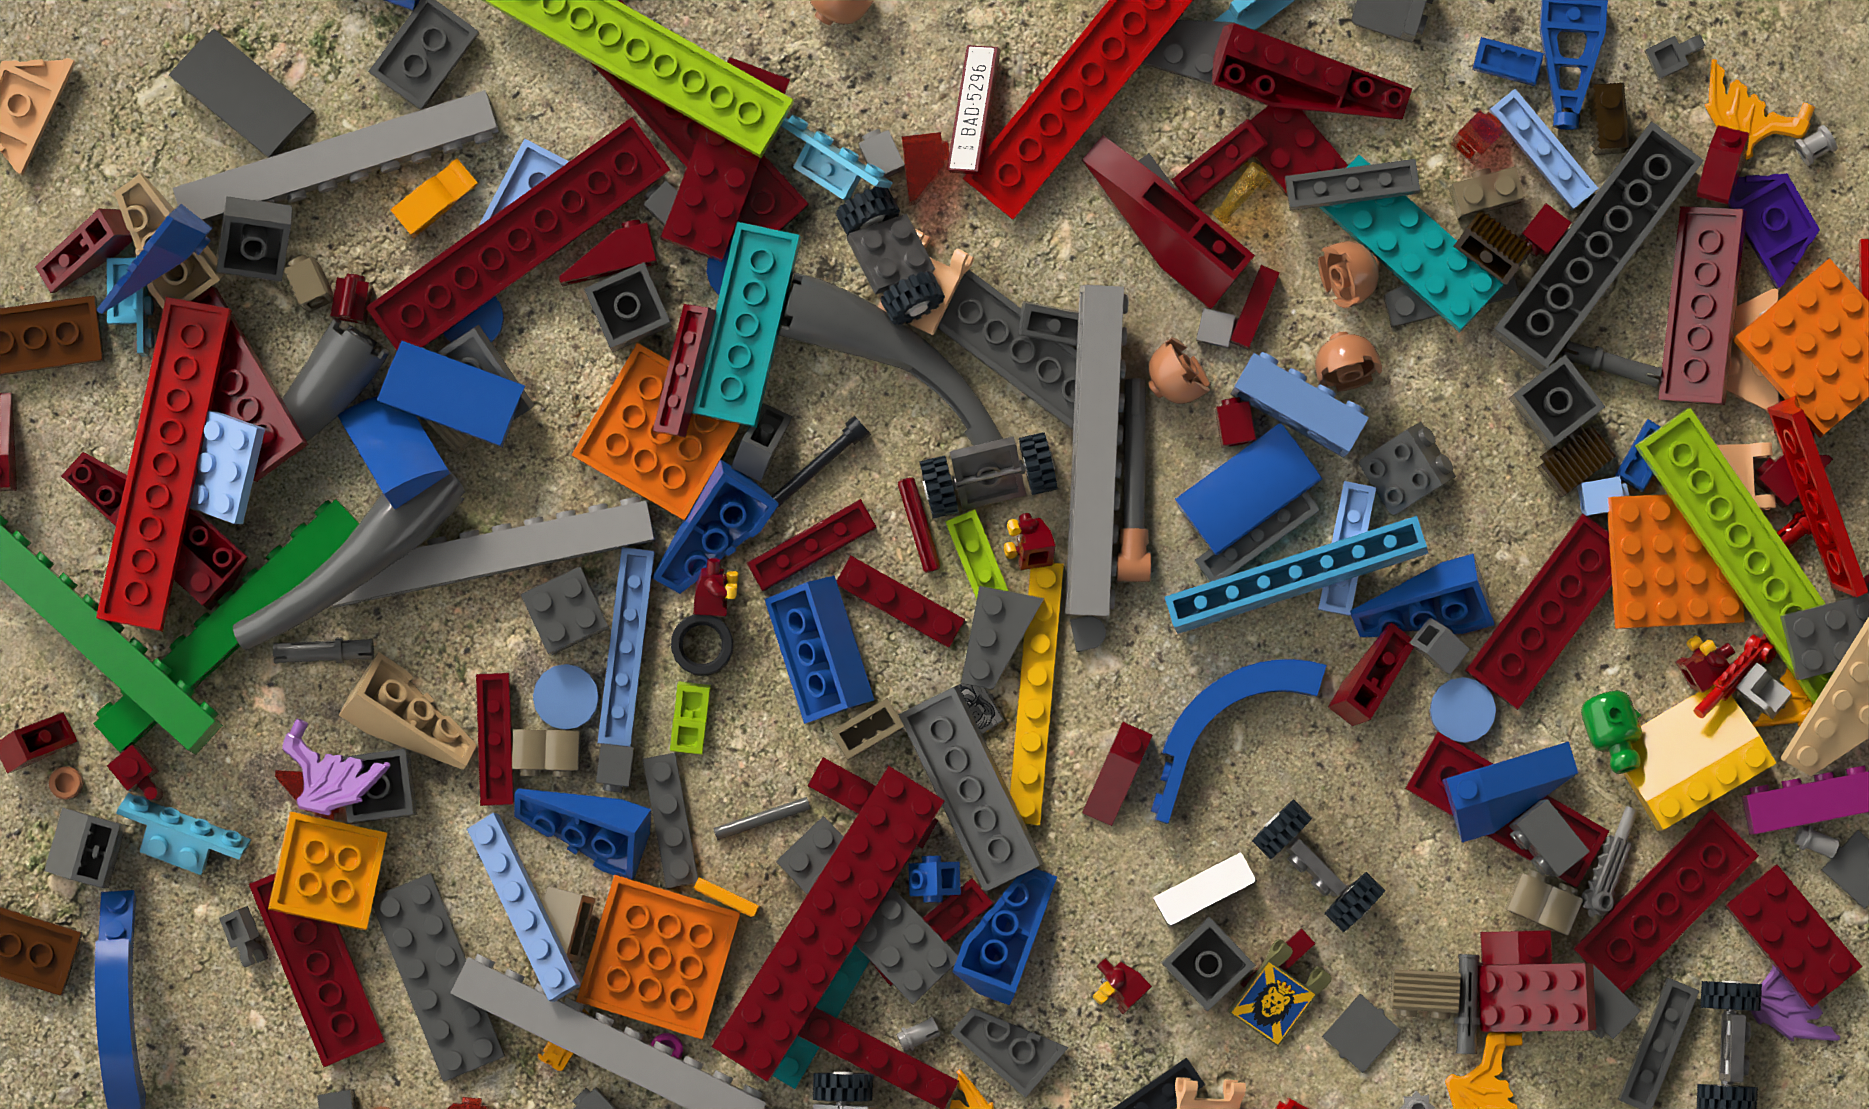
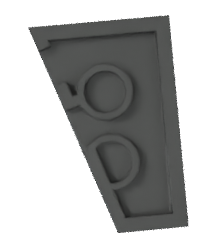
M479 325L436 352L445 357L519 383ZM525 390L513 420L535 406Z
M979 586L961 684L994 689L1044 598Z
M973 1007L951 1031L958 1040L1025 1098L1069 1048Z

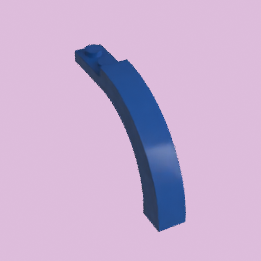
M1295 659L1259 662L1226 674L1198 694L1175 721L1161 751V754L1173 757L1172 763L1166 761L1160 780L1166 783L1163 793H1156L1152 804L1151 812L1156 813L1154 820L1165 824L1169 823L1192 747L1205 726L1218 713L1246 697L1268 692H1291L1315 698L1318 696L1327 665Z
M134 890L101 892L99 937L95 943V1010L101 1076L108 1109H145L146 1091L137 1052L133 1008V948L136 910Z

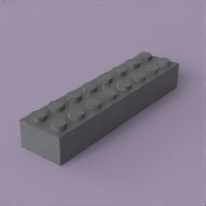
M1651 121L1490 334L1541 372L1546 370L1704 160Z

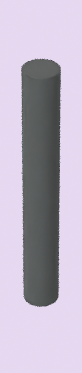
M804 797L713 829L717 840L810 810L811 807L808 798Z

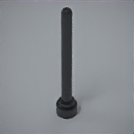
M855 415L845 423L846 427L842 430L843 434L771 496L778 502V507L852 443L855 445L859 441L863 443L871 436L870 432Z

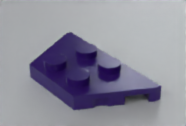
M1787 173L1739 177L1728 207L1730 209H1744L1747 211L1744 234L1775 288L1778 289L1784 285L1786 279L1820 229Z

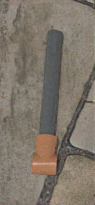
M1140 378L1125 379L1123 529H1119L1121 552H1117V582H1150L1151 555L1147 553L1149 530L1145 529L1146 380Z

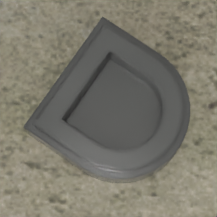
M1093 616L1070 619L1076 652L1094 649L1102 644L1106 636V629L1100 619Z

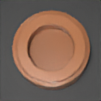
M64 766L57 768L49 778L51 792L60 799H73L83 789V777L77 769Z

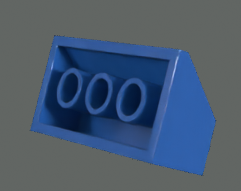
M835 575L803 583L764 599L804 724L874 701Z

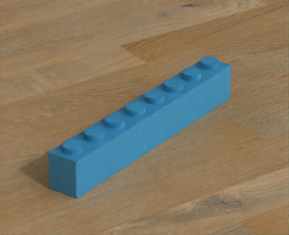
M1414 516L1165 596V601L1174 629L1179 634L1429 553L1418 518Z

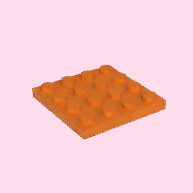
M1830 258L1733 339L1734 343L1785 400L1797 396L1800 409L1804 410L1809 427L1819 438L1824 436L1869 398V301Z
M637 342L571 456L685 521L742 424L692 413L686 438L653 431L670 361Z
M1668 494L1608 497L1609 512L1607 514L1615 629L1744 622L1743 602Z
M614 875L576 1002L703 1040L741 912Z

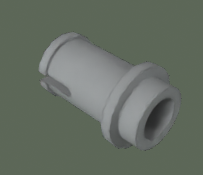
M1801 825L1796 833L1794 843L1799 845L1801 850L1807 848L1831 859L1837 852L1839 839L1815 831L1811 825L1807 827Z
M933 1017L908 1029L903 1027L901 1032L896 1034L904 1052L908 1050L913 1052L915 1051L914 1047L941 1036Z

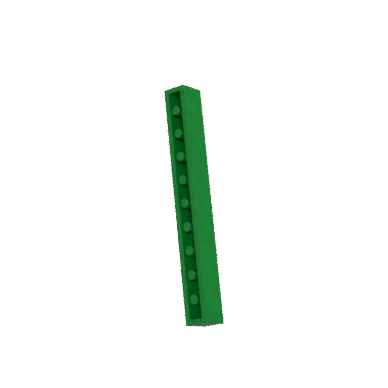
M335 499L331 503L327 500L321 504L314 512L317 516L308 525L303 522L290 534L293 539L284 547L281 545L276 546L266 556L268 562L258 570L257 567H254L242 578L244 584L236 592L231 589L225 593L217 602L220 606L211 615L206 612L195 621L193 626L196 629L187 637L184 634L179 636L169 646L172 651L163 659L157 657L172 670L168 675L176 683L180 679L183 680L193 690L197 688L241 647L233 632V625L269 605L299 585L343 545L359 522L340 501ZM121 690L120 693L123 696L114 705L112 702H109L103 706L96 714L99 719L93 723L120 753L124 752L131 745H135L158 724Z
M0 514V579L182 746L197 755L223 726L215 719L219 713L206 701H203L200 705L192 698L195 691L183 680L180 679L176 683L168 675L172 670L160 659L156 658L152 661L146 656L145 653L148 648L133 636L129 640L121 632L125 627L122 624L97 619L99 603L88 594L82 597L74 589L78 584L64 572L60 576L51 569L55 563L41 551L37 555L28 548L31 541L18 530L14 533L9 531L5 527L8 520Z

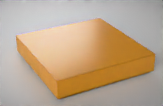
M701 877L698 878L694 886L696 891L750 917L756 916L761 907Z

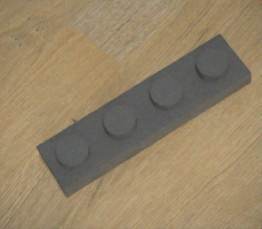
M1416 159L1285 176L1289 211L1420 193Z
M1306 491L1216 556L1209 549L1194 561L1209 582L1230 576L1316 514L1320 509Z
M676 753L643 758L666 888L696 883L698 873Z
M1671 978L1666 979L1619 1095V1101L1638 1109L1653 1108L1699 990Z

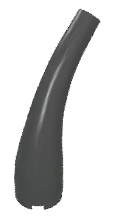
M795 272L792 283L795 284L793 285L792 292L788 293L781 323L784 326L781 327L778 336L901 368L929 386L953 409L967 428L964 433L973 446L1003 439L989 413L968 383L925 339L905 324L894 325L887 312L858 295L822 279Z
M333 318L282 398L306 441L313 438L357 398L375 377L389 355V352L384 348L380 353L373 349L377 342L351 325L346 330L339 328L341 320Z
M450 471L451 474L397 509L393 508L382 493L343 545L327 561L292 590L233 625V632L240 646L245 650H249L302 624L340 601L406 556L428 539L464 501V498L461 496L465 493V490L460 481Z

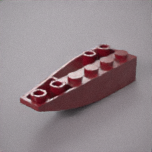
M1237 23L1223 26L1213 57L1212 85L1271 107L1402 120L1412 92V88Z
M1104 135L1101 136L1082 159V162L1159 267L1210 310L1253 261L1255 255L1178 191Z
M82 452L61 477L116 526L127 475ZM189 509L174 580L203 607L211 611L218 604V600L234 586L248 557L200 513Z

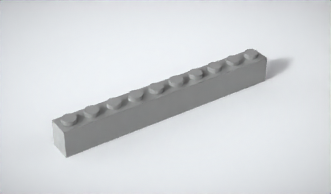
M486 90L186 183L174 187L173 191L178 206L183 204L210 227H213L212 222L223 219L226 196L276 203L285 199L289 203L305 199L307 197L306 193L317 189L319 193L338 188L337 183L350 179L351 183H356L368 179V173L381 170L382 173H389L398 170L400 163L412 160L415 164L427 161L432 158V153L443 150L444 154L461 150L463 148L462 144L470 141H475V144L488 142L494 139L493 134L499 133V128Z
M1081 285L1079 290L1066 614L1109 616V609H1114L1115 590L1110 589L1111 576H1115L1117 570V559L1112 557V543L1116 544L1118 540V524H1113L1114 511H1118L1120 504L1119 491H1115V478H1120L1121 459L1116 458L1117 445L1122 444L1123 438L1122 425H1118V412H1123L1124 393L1119 392L1120 379L1125 378L1126 371L1125 360H1121V346L1125 347L1127 343V328L1122 327L1123 314H1127L1129 305L1128 294H1124V287Z
M632 497L620 500L621 506L608 508L607 503L588 507V513L576 515L575 510L556 513L557 519L544 521L543 517H535L524 520V526L512 528L511 523L491 527V533L479 535V530H472L460 533V539L447 541V537L427 540L428 546L413 549L406 556L333 604L332 607L336 608L613 551L622 547L627 548L656 542L647 501L640 502L639 497Z
M477 954L475 959L470 956L467 958L451 991V994L687 1109H764L766 1101L761 1099L763 1093L746 1084L742 1090L731 1084L733 1081L732 1077L717 1070L711 1075L701 1070L704 1065L703 1063L689 1056H685L684 1060L672 1056L674 1049L658 1041L652 1046L642 1041L644 1037L642 1033L627 1026L623 1032L612 1026L614 1023L613 1019L599 1012H596L594 1017L582 1012L584 1005L568 997L565 1002L560 1000L555 1002L548 1001L541 984L537 983L535 988L523 983L525 976L508 968L504 974L493 968L494 961L480 954Z

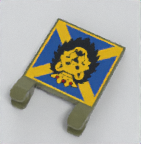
M1281 939L1274 941L1267 958L1227 1010L1231 1015L1278 1047L1316 995L1325 989L1332 980L1330 974L1317 966L1310 973L1305 985L1279 966L1291 956L1293 951Z

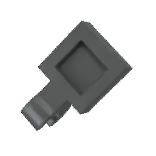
M1700 34L1680 44L1676 36H1673L1646 49L1644 52L1658 80H1661L1688 67L1689 63L1686 56L1704 49L1706 45Z
M248 906L219 918L231 949L234 947L238 948L240 961L245 968L255 964L252 954H254L257 963L268 959L265 947L254 940L260 937Z

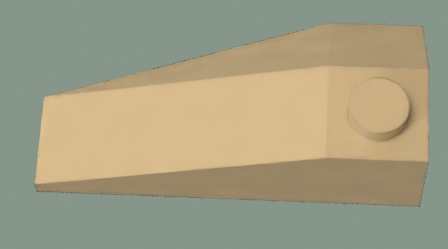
M142 172L114 192L126 227L131 233L136 248V256L141 253L151 236L174 210ZM207 246L200 255L194 252L187 260L149 283L147 287L163 309L166 297L191 301L221 280L226 274L216 272L217 258Z
M378 652L349 694L339 716L369 735L464 770L477 744L450 716H443L432 704L434 699L428 692L423 695L411 682L413 679L412 675L406 669Z

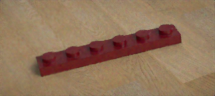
M817 1007L798 1035L940 1109H945L959 1080Z

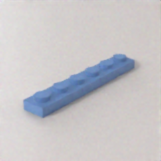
M621 548L597 742L600 744L631 747L655 551Z
M497 813L490 814L469 827L467 831L548 1001L555 1002L580 987L581 984L500 815Z

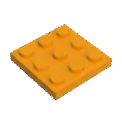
M290 811L268 910L367 930L387 833Z

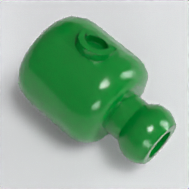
M1615 690L1599 694L1584 702L1581 707V715L1593 748L1600 752L1610 753V767L1616 774H1623L1640 766V756L1633 749L1632 744L1642 737V729L1638 720L1641 714L1634 709L1629 695L1626 692Z

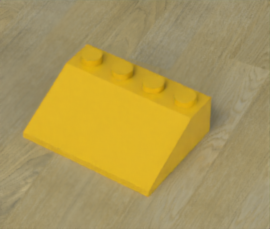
M1714 685L1703 693L1697 692L1641 725L1642 737L1632 744L1633 749L1640 756V766L1623 774L1657 831L1670 827L1776 764L1760 734L1732 695L1726 701L1721 699L1703 719L1695 715L1693 709L1714 689Z

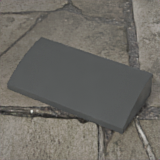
M215 29L211 30L169 74L175 82L267 158L278 155L314 112Z

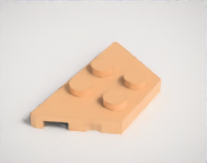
M70 58L44 61L43 59L29 60L27 62H19L18 60L2 61L0 64V152L12 165L13 169L22 176L76 64Z
M1771 289L1736 306L1733 339L1755 321L1761 312L1768 310L1778 301V289ZM1732 340L1727 391L1747 403L1750 402L1764 409L1769 414L1767 408L1778 403V391Z

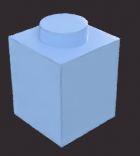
M1620 476L1584 482L1577 486L1581 512L1585 516L1609 512L1608 497L1629 496L1626 483L1621 484Z

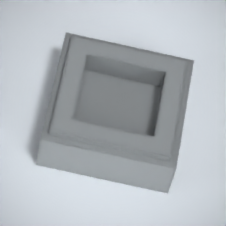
M1203 308L1196 341L1228 348L1235 315Z

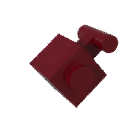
M347 273L345 278L337 277L330 314L332 318L366 325L368 318L366 306L370 304L373 286L369 282H365V276Z
M131 745L107 765L127 791L135 792L140 788L147 799L155 801L162 799V789L158 788L151 779L159 770L139 746Z

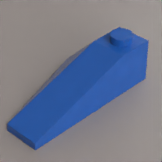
M180 204L165 218L151 236L141 253L127 268L128 272L115 284L97 308V311L101 314L187 260L194 252L200 255L211 241L206 236L212 230V227L183 204Z
M720 459L687 518L681 523L652 578L681 594L698 580L701 569L707 568V559L716 558L721 560L726 555L730 556L736 551V547L749 537L753 538L761 532L778 507V502L749 476L732 469L731 465Z
M1474 554L1441 562L1350 610L1360 637H1379L1390 623H1393L1402 631H1419L1429 618L1452 630L1453 634H1465L1495 625L1482 574Z
M1568 741L1442 779L1461 843L1495 833L1578 774V770Z
M519 788L515 791L514 817L546 837L554 835L569 845L567 850L576 855L580 851L594 860L593 866L611 875L634 880L650 835L651 809L616 798Z
M1036 868L1017 876L975 929L965 938L952 972L978 994L1010 1006L1057 876Z

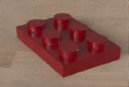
M1267 106L1251 119V122L1269 144L1257 153L1254 158L1286 196L1285 176L1342 169L1348 166L1302 110Z

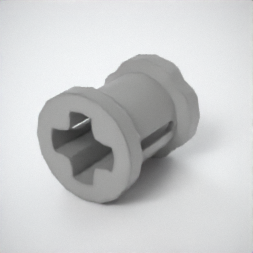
M1825 125L1819 126L1818 131L1803 140L1798 139L1794 142L1798 154L1807 166L1813 164L1814 159L1826 152H1835L1838 149L1834 137Z

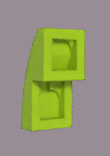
M678 681L670 751L703 754L711 685Z

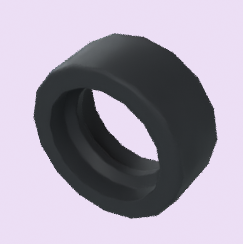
M693 614L685 617L676 626L671 636V651L675 661L683 670L697 676H709L719 672L728 664L733 654L734 640L730 629L720 618L712 615ZM699 625L715 629L722 641L718 657L706 664H697L691 661L685 655L683 649V639L686 633L691 628Z

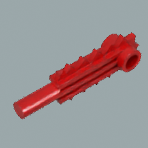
M1765 634L1761 638L1756 635L1748 638L1744 646V652L1713 683L1714 689L1693 709L1697 717L1703 719L1721 699L1726 701L1737 690V685L1756 663L1761 665L1763 662L1769 664L1773 661L1777 652Z

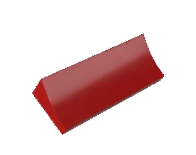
M1797 396L1768 407L1771 421L1831 588L1855 597L1867 593L1866 583L1804 410L1800 409Z

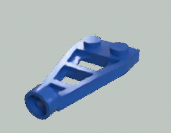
M1541 0L1539 31L1554 107L1553 128L1561 130L1579 129V113L1606 33L1608 0ZM1561 31L1585 34L1587 42L1581 57L1578 59L1564 58L1560 54L1557 36ZM1560 67L1580 69L1579 84L1575 91L1563 90L1560 87ZM1570 108L1573 112H1562V110Z

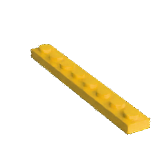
M1053 563L1052 566L1030 569L1028 595L1044 598L1024 634L1010 794L1024 823L1040 826L1064 567V564Z

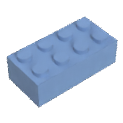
M1261 352L1259 356L1253 353L1230 394L1240 397L1244 402L1249 401V404L1345 458L1369 417L1363 414L1365 409L1351 401H1347L1346 404L1334 398L1336 395L1334 391L1321 384L1317 388L1306 382L1307 376L1293 368H1290L1288 372L1277 366L1279 361L1271 355Z

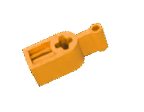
M456 158L436 176L426 180L390 210L414 239L448 212L460 198L474 189L478 182L459 159Z

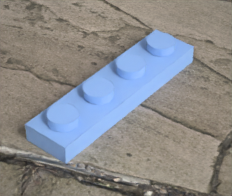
M1516 89L1512 90L1490 108L1489 112L1571 210L1575 209L1599 189Z
M1344 481L1332 543L1368 531L1376 487ZM1358 576L1323 587L1318 610L1351 616L1350 610H1352Z

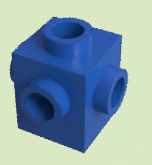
M921 856L922 863H908L909 896H923V903L943 902V895H961L960 862H941V856Z

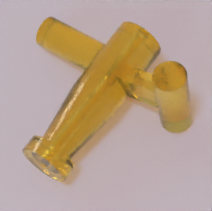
M1247 161L1238 170L1242 173L1241 177L1233 185L1221 207H1216L1213 211V215L1222 223L1228 224L1232 220L1231 215L1251 196L1257 187L1264 191L1272 182L1266 177L1267 172L1255 162L1250 164Z

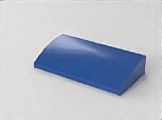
M401 341L377 401L503 448L526 386Z
M378 396L346 409L338 415V418L383 494L393 508L397 509L451 473L417 417L379 403L377 401Z
M1280 422L1175 498V501L1180 511L1217 556L1321 481L1322 477Z

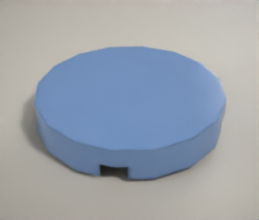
M564 664L553 666L541 675L535 684L533 701L535 710L543 721L554 728L569 730L578 728L591 719L597 710L599 694L597 685L589 673L578 666Z
M1461 677L1447 681L1436 690L1430 703L1429 712L1431 722L1437 732L1455 742L1467 743L1476 741L1489 731L1494 723L1496 707L1494 698L1486 686L1475 679Z

